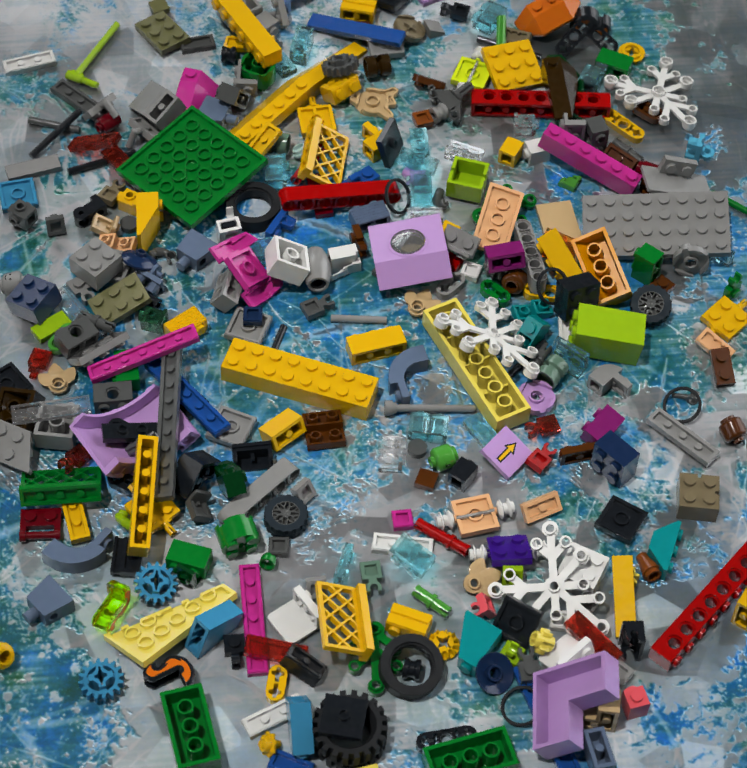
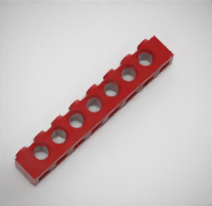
M473 89L471 91V116L554 118L546 91ZM576 92L572 119H585L602 115L603 118H610V93Z
M747 541L650 647L648 658L667 672L672 667L676 668L680 664L683 654L691 652L695 646L694 642L697 639L701 640L705 636L709 625L711 627L715 625L719 619L718 615L721 612L725 613L731 605L730 602L733 599L737 600L743 592L742 588L745 585L747 586V568L743 567H747Z

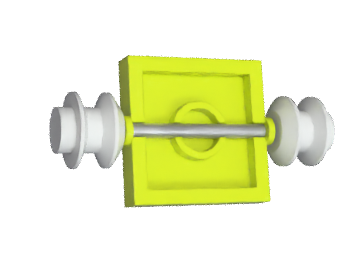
M482 46L474 49V53L471 56L472 59L461 57L450 81V84L457 86L456 89L468 81L472 83L474 89H485L490 75L481 54ZM471 92L463 97V101L470 99Z

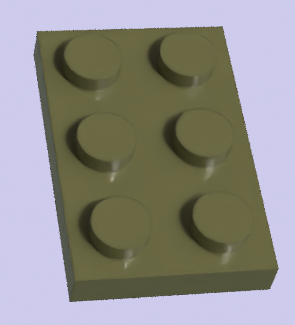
M164 11L134 24L135 29L162 56L180 48L183 44L186 45L191 42L190 36Z
M135 272L87 300L95 315L98 314L103 319L115 322L116 324L153 302Z

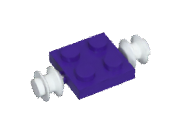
M519 534L486 537L488 550H486L483 544L478 549L474 545H472V549H468L469 561L474 562L479 558H484L486 562L487 558H490L492 567L532 565L533 558L537 561L539 557L543 556L540 552L533 550L529 546L526 535ZM543 540V545L547 547L545 540ZM536 541L533 542L534 547L540 546Z

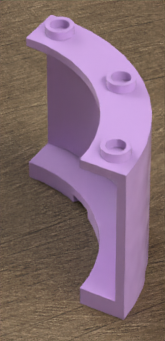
M152 384L136 399L110 412L101 414L81 413L69 426L105 476L113 478H123L125 474L134 476L135 454L132 456L128 455L125 451L128 445L125 443H103L101 425L109 423L114 418H120L128 423L158 422L160 386ZM180 409L177 451L181 450L183 452L201 435Z

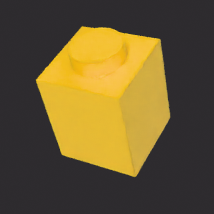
M508 136L499 149L498 162L514 168L522 156L524 142Z

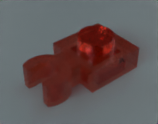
M555 414L536 418L535 423L527 422L524 425V430H533L528 432L527 437L529 439L536 437L537 434H541L542 438L561 432Z
M78 444L65 453V458L57 462L58 469L66 466L65 473L69 474L74 466L81 468L93 458L82 445Z

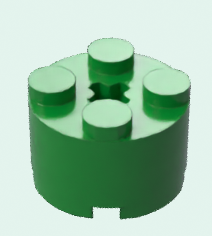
M248 52L241 60L242 79L257 80L258 90L266 91L275 82L276 64L264 69L260 63L256 62L253 54Z
M245 514L231 516L223 520L224 524L221 527L217 525L214 529L222 553L227 556V559H234L242 552L253 553L258 549L257 545L260 543L261 538L251 515H249V518Z

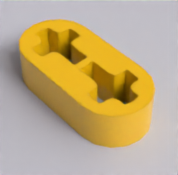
M281 665L272 666L268 673L266 700L271 705L285 698L288 674L287 669ZM277 673H281L279 682L275 681ZM274 688H278V695L276 696V698L272 697V694L274 693Z

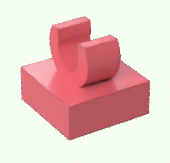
M483 592L476 595L477 602H473L470 605L474 610L479 608L475 615L480 618L486 616L489 619L496 617L497 613L491 598Z

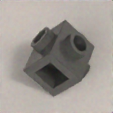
M21 199L11 204L8 209L10 223L25 231L38 220L36 208L29 202Z

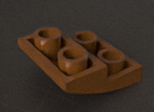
M340 409L302 414L307 430L304 434L308 451L346 446Z

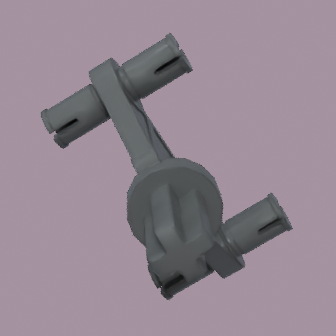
M468 81L458 89L438 90L431 84L428 86V97L432 100L433 105H438L439 102L444 103L450 111L449 117L453 121V125L459 126L461 102L463 97L474 89V86Z

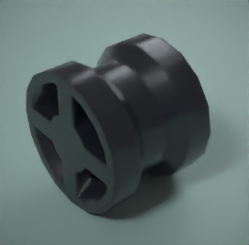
M222 46L221 63H236V47L227 48Z
M405 657L402 678L407 679L411 677L419 681L422 660L412 661L410 658Z

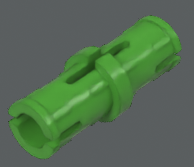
M417 585L415 587L416 591H413L411 595L423 602L426 608L433 609L443 618H447L449 615L447 612H451L452 607L438 599L436 594L432 595L420 585Z

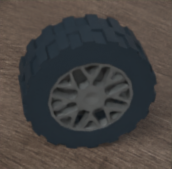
M646 284L643 287H639L633 293L630 311L647 314L646 327L660 326L669 318L672 300H670V295L661 286Z
M289 494L274 497L267 503L264 509V525L267 532L273 537H289V539H295L297 536L302 535V532L306 530V525H308L306 504L301 499H298V497Z

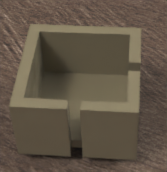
M680 472L676 485V519L716 522L719 513L720 476L701 475V478H698V474Z

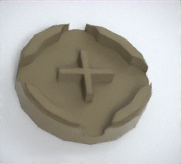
M399 15L393 23V29L405 31L406 37L404 40L407 42L418 43L422 41L426 33L424 25L420 21L414 20L415 18L411 15Z

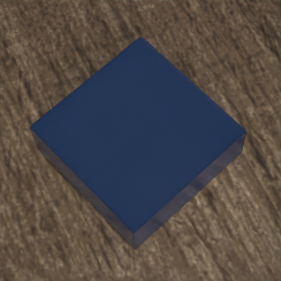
M244 307L243 326H262L263 308Z

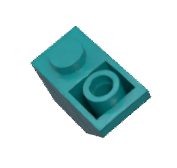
M528 315L516 334L525 338L521 348L535 347L544 339L551 325L537 315Z

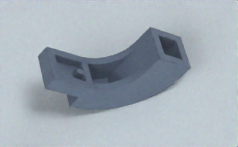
M424 345L404 350L391 363L388 376L389 395L395 394V399L400 404H410V394L405 380L412 374L428 371L429 359Z
M105 527L91 543L79 548L68 547L54 538L41 552L43 563L56 571L69 574L93 570L107 560L106 550H109L114 542L112 530Z

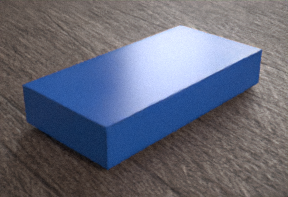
M276 749V753L272 754L267 768H315V763Z

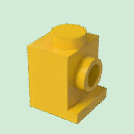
M128 188L124 192L120 191L116 198L118 209L136 217V193L138 192Z

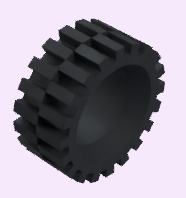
M346 690L340 691L341 696L368 700V694L364 692L362 696H357V690H351V695H346ZM372 698L370 701L368 700L364 724L370 732V737L363 745L356 748L340 747L330 737L318 735L324 700L320 702V708H316L312 719L314 751H318V758L321 761L326 758V766L331 768L335 764L336 768L364 767L366 763L368 765L375 764V757L378 760L381 758L382 750H385L388 726L382 706L377 707L378 701L375 698Z

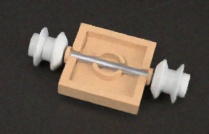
M489 493L453 500L450 502L453 514L449 510L446 511V515L438 512V516L435 517V523L443 531L447 526L452 530L456 523L461 538L500 530L496 515L504 519V515L508 514L511 518L513 513H515V506L513 501L506 498L505 503L497 500L495 507H493Z

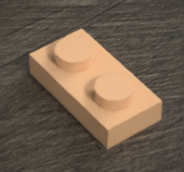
M555 490L519 504L524 522L527 524L563 510L558 491Z

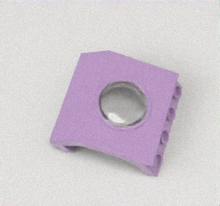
M440 213L368 226L379 291L453 277Z

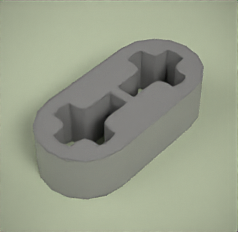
M453 272L452 278L444 279L437 285L436 297L443 301L452 298L463 289L465 276L460 272Z

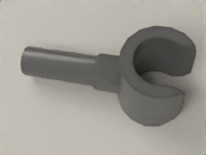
M692 392L689 395L672 394V397L687 400L690 405H695L698 402L697 397Z

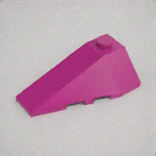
M185 67L176 96L187 107L185 110L191 105L199 110L206 95L216 97V90L219 85L202 70Z

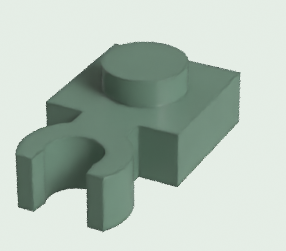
M380 560L359 562L362 584L367 583V595L370 596L372 588L378 590V595L381 594L382 585L380 582H382L383 577Z

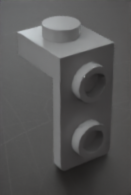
M239 59L238 65H235L234 74L237 78L233 79V86L251 93V96H257V80L242 79V59Z

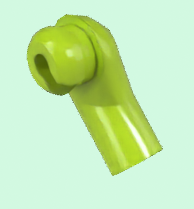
M121 509L115 514V520L129 531L130 519L127 518L128 512Z

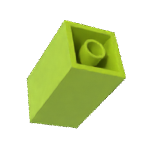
M579 303L577 310L574 309L572 320L569 322L568 331H571L567 340V346L570 347L569 354L636 366L644 347L647 314Z

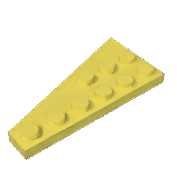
M225 584L218 585L200 593V597L191 601L185 599L177 607L171 608L169 606L141 618L140 622L130 627L128 624L122 626L121 631L114 634L110 632L103 634L104 640L134 662L146 668L188 636L196 616L229 599L232 602L238 598L237 592Z

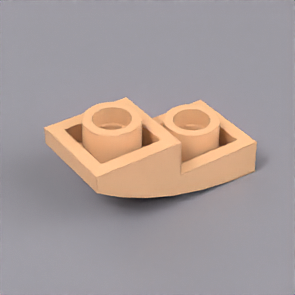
M117 233L100 234L99 236L101 241L117 250H136L138 244L136 236L119 238Z

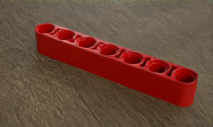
M390 180L291 186L280 189L278 196L282 209L285 211L363 206L371 201L383 200L386 204L385 187ZM396 181L389 187L388 197L390 204L396 203L401 199Z

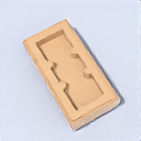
M708 327L694 341L708 354L710 349L729 347L730 356L736 352Z

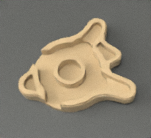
M396 87L388 89L366 88V91L361 94L358 92L351 95L349 102L362 115L381 117L388 121L389 118H394V114L389 108L396 107L394 98L398 95V89Z

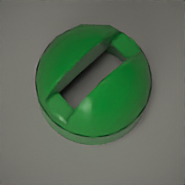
M270 552L263 554L259 561L260 567L265 570H273L276 565V556Z

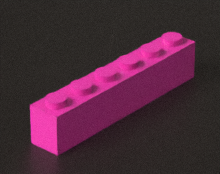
M552 122L542 134L538 147L618 194H633L643 177L641 174Z

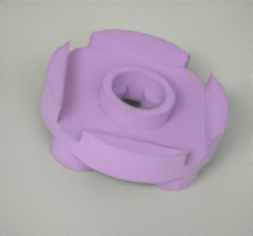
M533 380L530 383L525 382L519 387V391L531 407V415L543 417L553 408L556 396L552 391L551 385L542 380ZM538 395L539 400H534L532 397Z

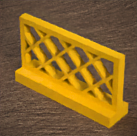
M316 116L307 127L297 177L302 180L307 177L319 184H333L329 180V177H332L336 183H341L349 138L323 125L322 119ZM321 131L325 132L328 137L324 138ZM336 139L342 141L343 145L339 146ZM327 141H331L334 148H330ZM322 143L326 150L322 151L318 144ZM337 151L340 158L337 159L333 152ZM328 153L332 160L328 161L324 154ZM319 156L323 163L319 164L316 157ZM331 164H335L338 171L335 172ZM326 166L329 174H325L322 167ZM317 169L321 176L314 174L313 170Z
M316 581L315 591L323 650L358 655L359 661L367 662L375 647L366 585L357 583L356 587ZM322 589L328 590L332 595L328 597L322 592ZM340 593L350 594V599L347 600ZM336 597L342 605L338 606L332 599ZM327 603L334 611L330 613L324 608V605ZM347 607L352 612V615L349 616L342 609ZM338 613L345 621L341 623L334 615ZM330 620L336 627L331 629L326 624V621ZM349 623L354 628V632L349 631L344 625ZM336 631H342L347 637L342 639ZM331 636L338 644L328 643V637ZM351 640L354 642L357 648L351 647L347 641Z

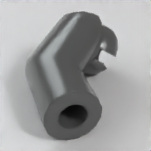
M437 188L432 198V203L438 210L444 211L449 203L442 199L445 191L442 188Z

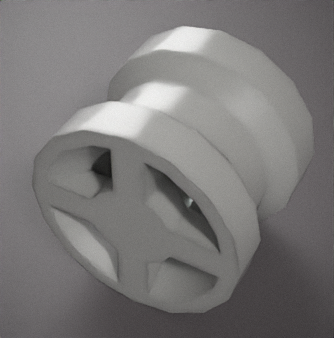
M444 103L438 104L437 107L429 108L434 124L440 123L441 120L449 119V110Z

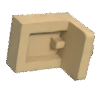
M96 213L93 217L90 231L99 235L117 233L120 228L118 223L120 216L116 215L111 220Z

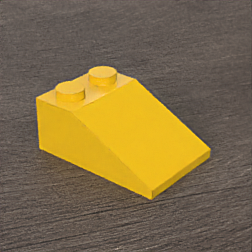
M158 192L136 193L138 249H143L146 252L160 231V222H164L163 211H160L163 210L162 199H159Z

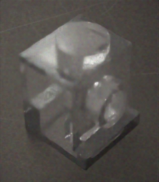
M514 112V137H534L536 129H539V119H535V114L518 115V112Z

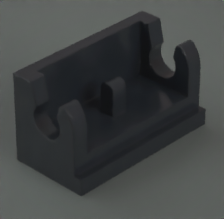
M271 440L232 444L233 462L245 472L268 470L273 466Z
M622 621L617 642L620 645L623 659H626V651L630 650L633 652L634 661H641L646 643L644 621Z

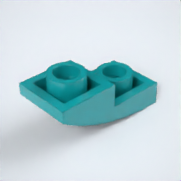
M533 299L526 305H512L510 309L513 319L521 320L523 323L528 315H537L545 319L554 314L551 305L544 303L541 299Z

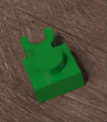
M737 271L733 278L729 277L728 285L724 288L723 296L725 295L730 300L736 299L741 293L740 288L743 276Z

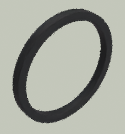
M400 178L391 179L385 187L386 204L395 214L407 212L411 203L410 190L407 184ZM394 181L400 182L407 193V204L401 212L396 211L391 206L388 197L389 187Z
M554 267L543 270L536 283L539 298L548 305H554V302L547 301L541 293L540 282L543 275L548 271L554 270L560 273L563 278H566L562 270Z
M677 387L666 394L663 400V410L667 412L666 402L671 394L679 390L690 391L698 399V409L691 418L678 421L682 424L691 422L701 411V398L695 390L689 387Z
M516 686L503 696L501 713L509 724L516 727H526L533 724V719L525 723H516L511 721L504 711L505 701L513 692L517 690L533 692L532 687Z

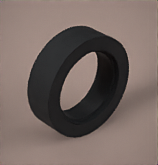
M246 182L226 200V207L233 206L234 216L239 217L242 232L247 233L265 232L281 210V202L277 191L270 185L262 182ZM247 198H261L271 206L270 210L260 217H247L240 214L236 209L237 205Z
M403 634L391 640L383 650L378 663L379 677L385 688L392 695L404 700H417L430 694L440 681L443 673V658L437 646L428 638L418 634ZM404 648H414L421 651L430 663L429 678L424 683L416 686H409L399 682L391 670L392 656Z

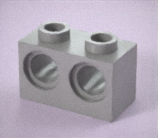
M229 269L218 276L210 302L211 305L224 313L238 304L242 291V286Z

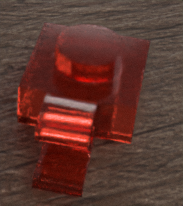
M33 348L28 359V372H31L29 378L37 379L40 370H47L53 357L52 351Z

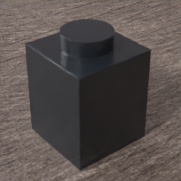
M461 456L448 473V484L464 493L477 477L478 465L472 460H467Z

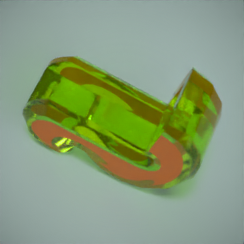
M111 580L107 583L108 595L93 615L91 622L94 628L106 633H111L115 629L116 621L125 613L131 598L130 587L116 580Z

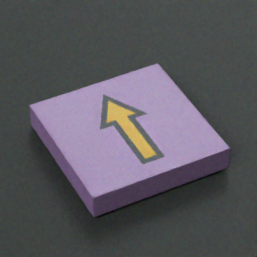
M507 426L503 427L479 451L506 480L512 476L532 453Z

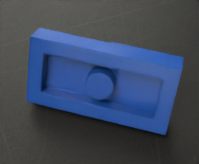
M368 165L357 173L355 172L348 176L341 183L380 180V175Z
M281 209L266 229V244H269L274 235L281 236L282 229L291 231L294 228L296 219L289 216L288 211Z

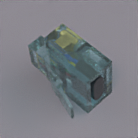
M596 62L595 66L586 63L578 80H584L585 92L598 93L604 82L608 65Z

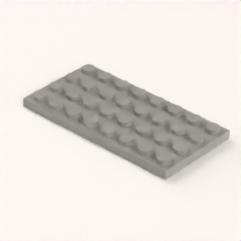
M728 191L582 196L583 235L605 226L618 260L634 259L633 254L638 247L641 248L645 242L664 253L663 258H672L673 254L686 243L707 249L709 257L731 256Z

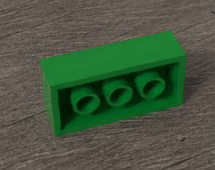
M202 683L160 692L161 707L176 768H222L221 756Z
M505 725L423 747L422 749L424 768L519 767V761Z

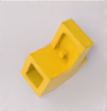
M367 121L362 124V136L365 138L363 140L362 153L374 163L381 159L376 140L382 130L379 131L376 126Z

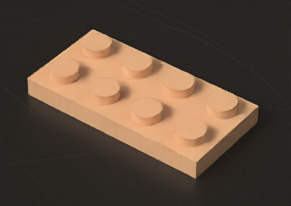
M490 182L473 234L482 239L478 246L479 250L484 251V246L510 242L524 193Z

